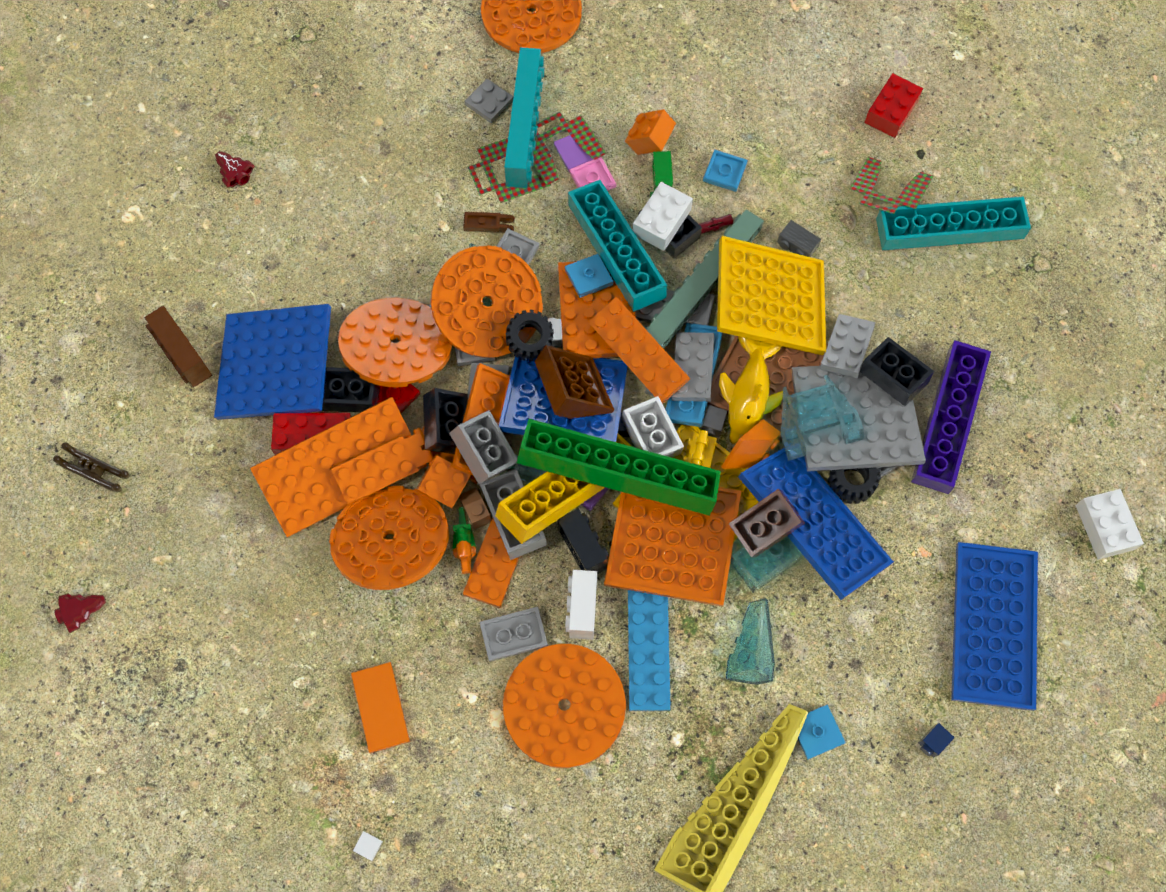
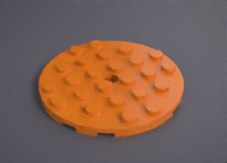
M482 0L481 17L486 32L500 46L519 53L520 47L541 49V53H545L562 46L575 34L582 17L581 0ZM529 8L536 9L533 13L528 11Z
M490 245L466 248L453 255L442 266L434 280L431 291L433 318L445 339L466 354L481 358H496L508 355L511 352L506 344L507 325H509L510 319L514 318L516 313L521 314L523 310H526V313L530 312V310H534L536 314L538 311L542 313L541 287L533 270L516 254H512L501 247ZM484 297H489L492 300L491 306L483 305L482 300ZM532 327L521 329L518 333L520 340L526 343L533 336L536 329Z
M399 297L377 299L359 306L346 317L338 335L339 352L343 362L350 371L353 370L360 375L361 379L386 387H407L410 383L418 382L420 384L433 377V374L444 368L452 350V344L441 334L434 321L431 307L416 300ZM396 338H398L399 340L398 343L391 342L392 340H396Z
M388 486V489L375 491L349 503L337 517L334 529L330 533L331 556L340 573L358 586L373 590L401 588L418 581L438 564L448 544L449 527L442 507L434 498L417 489H406L404 486ZM388 534H394L393 540L384 538Z
M554 644L538 649L528 655L511 674L503 697L505 724L515 744L529 758L554 768L577 767L599 758L617 739L625 718V692L614 668L598 653L575 644ZM566 699L570 702V708L563 711L559 708L558 704L561 700Z

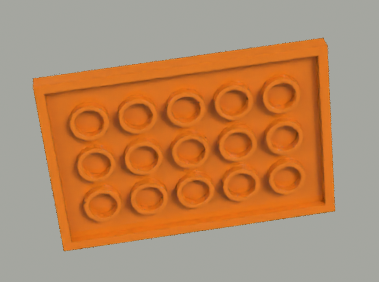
M558 262L563 350L592 358L619 357L590 325L589 321L615 297L636 318L635 311H632L613 278L612 286L579 298L565 271V266L574 262Z

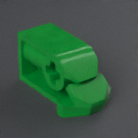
M671 151L653 152L654 191L660 182L673 187Z

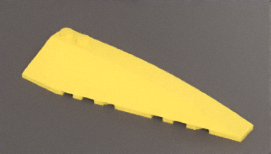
M789 704L774 720L772 727L767 733L764 732L759 737V742L753 748L750 747L745 753L744 759L734 765L715 787L716 790L710 797L707 796L702 801L703 805L696 813L693 812L687 818L688 822L682 828L679 827L674 833L654 869L655 872L688 892L724 891L784 772L808 712L806 710Z

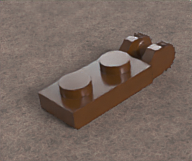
M464 212L463 230L505 233L508 228L514 231V226L511 224H500V221L503 223H513L515 217L513 215L490 212Z

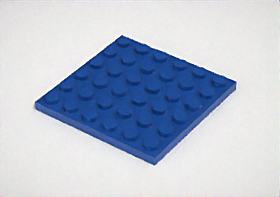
M329 304L226 314L214 418L222 420L274 415V413L322 411L331 306Z
M520 356L518 358L515 357L499 422V428L502 432L524 435L528 419H533L609 441H617L628 368L623 361L593 358L614 407L613 413L570 419L554 415L535 364L536 358L533 361L525 358L524 361L521 360Z

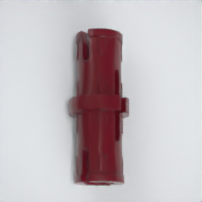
M731 214L718 218L712 217L709 221L699 224L702 227L701 235L713 230L714 232L719 231V228L733 225L734 222Z

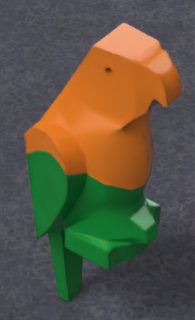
M459 507V524L453 526L452 549L454 557L458 558L461 562L462 574L471 573V560L476 555V545L471 524H466L464 509Z

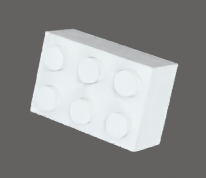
M660 182L634 221L633 232L638 238L664 251L691 211L693 198Z
M658 396L623 410L621 420L635 448L671 458L681 454L684 445Z
M1121 489L1084 498L1075 505L1098 560L1133 551L1144 544Z
M573 570V575L568 577V593H571V596H567V612L570 613V616H566L565 628L566 632H569L570 638L594 640L597 571Z

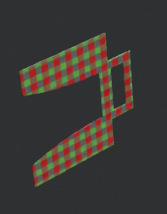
M558 112L537 123L536 126L538 128L556 118L562 123L541 135L537 131V136H535L534 166L546 185L553 183L559 178L554 161L543 141L566 129L582 150L594 160L606 154L581 115L566 122L561 112Z
M508 138L477 148L482 162L468 166L479 195L495 190L500 203L551 186V184L546 185L541 175L532 176V181H528V188L506 187V182L498 184L490 163L506 157ZM483 167L491 187L482 188L474 169Z
M868 157L849 188L864 194L859 204L892 214L895 213L899 204L916 209L933 175L923 172L918 173L896 199L872 191L880 172L881 160ZM869 197L893 203V206L890 209L866 201Z

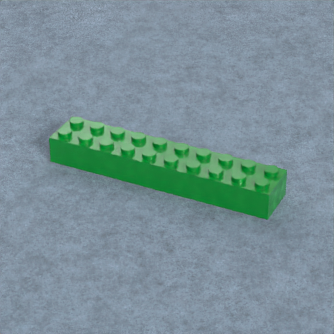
M528 419L516 462L710 516L717 501L721 474L719 470L533 419Z

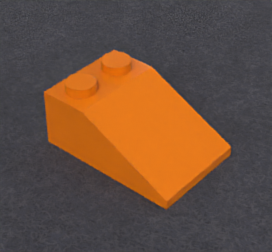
M761 420L739 438L721 467L723 469H736L754 466L770 456L769 451L771 449L774 450L780 442L778 438L781 432L766 420Z

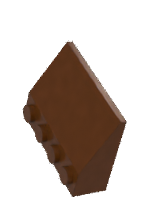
M548 345L543 348L536 358L535 364L554 415L572 419L613 413L614 407L592 357Z

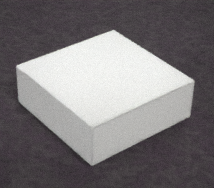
M363 831L353 851L373 861L383 841Z

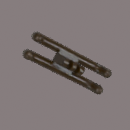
M67 442L62 443V449L79 458L78 464L82 468L64 460L58 455L53 457V461L64 469L116 493L121 491V486L101 478L103 473L107 471L122 479L130 477L128 471H122L84 453Z

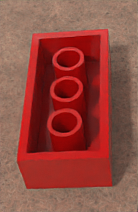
M274 413L271 451L276 455L352 417L351 413Z

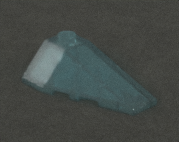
M764 598L749 602L741 623L743 629L740 637H736L734 643L737 645L734 653L729 655L725 678L727 680L753 685L773 682L775 667L769 604L768 600Z

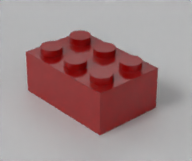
M892 73L870 107L864 123L896 138L918 103L924 88Z

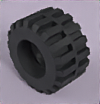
M523 310L521 314L516 313L514 318L510 319L509 325L506 328V344L509 346V351L511 353L514 352L515 357L518 358L520 356L521 360L525 361L526 358L529 361H533L534 358L539 356L546 345H552L554 329H552L551 321L548 322L546 315L543 317L539 311L536 314L534 310H530L527 313L526 310ZM525 327H532L540 333L541 338L537 343L526 344L520 340L518 336L519 331Z
M880 468L830 470L828 483H831L829 485L830 488L834 489V492L840 496L842 502L845 499L848 504H851L852 501L855 504H859L861 500L864 502L870 498L878 487L881 476H879ZM847 470L859 472L864 479V484L853 485L849 483L844 476V472Z

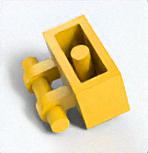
M701 430L700 434L694 433L693 439L689 438L686 448L690 450L688 457L684 456L683 461L710 468L717 438L707 436L708 432L705 430Z

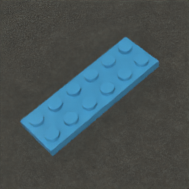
M686 323L684 332L714 333L713 380L723 333L718 332L715 326ZM671 396L667 402L666 412L672 423L702 427L707 402L672 401Z
M628 590L629 711H670L668 597Z

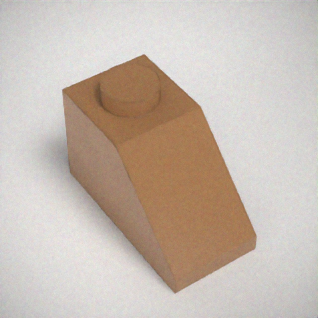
M476 488L460 494L459 499L474 530L491 522L490 514Z

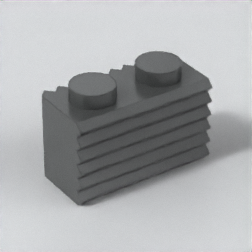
M790 220L779 234L777 243L785 250L811 257L819 247L821 238L793 220Z

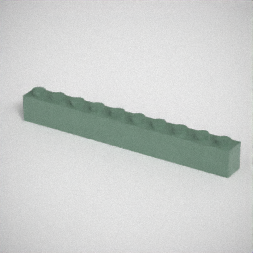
M746 209L742 215H737L732 227H727L724 236L751 243L761 231L764 220ZM720 238L715 242L713 250H709L705 254L704 261L695 266L694 273L685 278L683 286L675 290L670 302L667 300L664 303L661 313L654 315L651 325L645 327L663 349L666 348L699 305L706 299L707 295L718 284Z

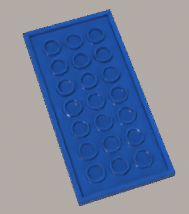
M791 443L743 471L738 476L759 502L777 489L784 492L805 522L804 525L789 534L788 538L840 600L847 597L894 562L818 472L807 471L805 457L794 444Z
M963 542L956 544L951 701L1029 711L1036 710L1037 551Z

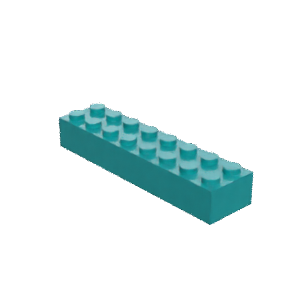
M520 47L504 166L506 187L528 188V181H532L531 166L534 165L533 151L536 148L535 136H537L538 126H536L537 121L539 122L538 108L541 106L540 92L543 91L542 78H544L545 74L544 56H541V49Z
M597 180L568 192L569 208L599 254L632 311L634 312L665 299L667 296L666 282L602 181Z
M1024 196L918 205L916 209L898 206L894 214L879 210L876 217L882 251L1025 239L1031 229Z

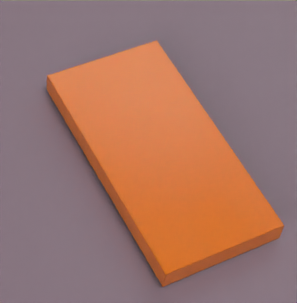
M388 662L351 673L369 753L409 743L410 738L392 663Z

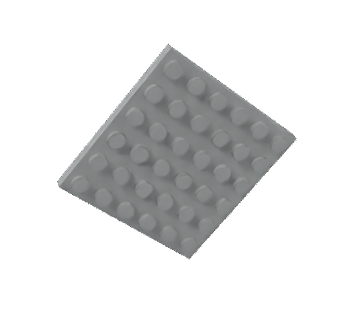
M821 366L792 367L791 374L807 471L921 465L925 463L926 460L913 400L906 406H903L862 373H859L858 378L821 370Z

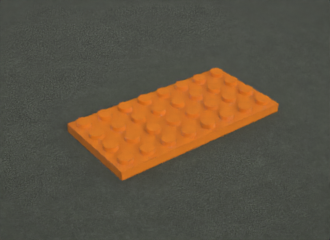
M390 397L250 467L286 537H289L344 509L348 505L330 468L399 436H403V438L409 437L411 433L396 403ZM427 464L417 467L418 470L426 467Z

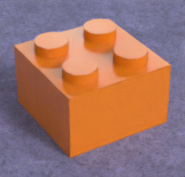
M664 109L641 113L636 117L635 123L629 130L625 142L637 155L662 151L676 122Z
M435 455L416 489L453 508L471 475L452 468V463Z

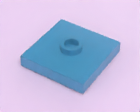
M714 149L703 177V182L737 192L748 160Z
M599 254L565 266V271L579 298L613 285V280Z
M828 704L807 714L798 737L807 760L846 743Z

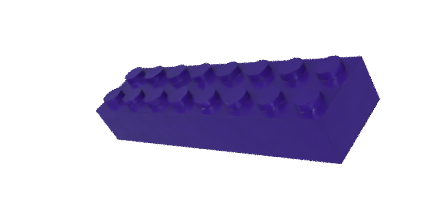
M956 340L953 341L948 349L922 441L926 461L924 464L915 466L911 483L945 494H949L955 487L991 351Z

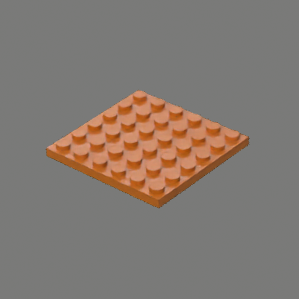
M718 487L717 501L710 516L621 492L604 586L723 607L735 535L729 523L738 516L741 491Z

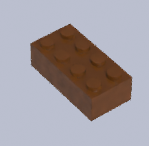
M164 305L144 317L148 323L145 325L186 384L190 382L194 388L213 376Z

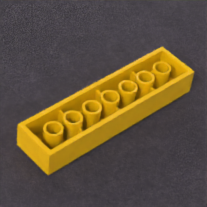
M617 434V443L631 446L622 436ZM546 472L499 502L495 517L523 544L605 487Z

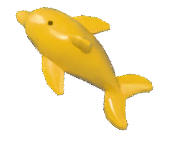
M738 336L740 345L750 357L736 384L730 380L725 372L720 374L719 381L722 396L729 404L728 421L731 427L729 437L731 443L735 444L738 442L739 438L761 421L763 415L772 412L780 405L784 393L780 391L769 395V375L764 359L774 356L782 346Z

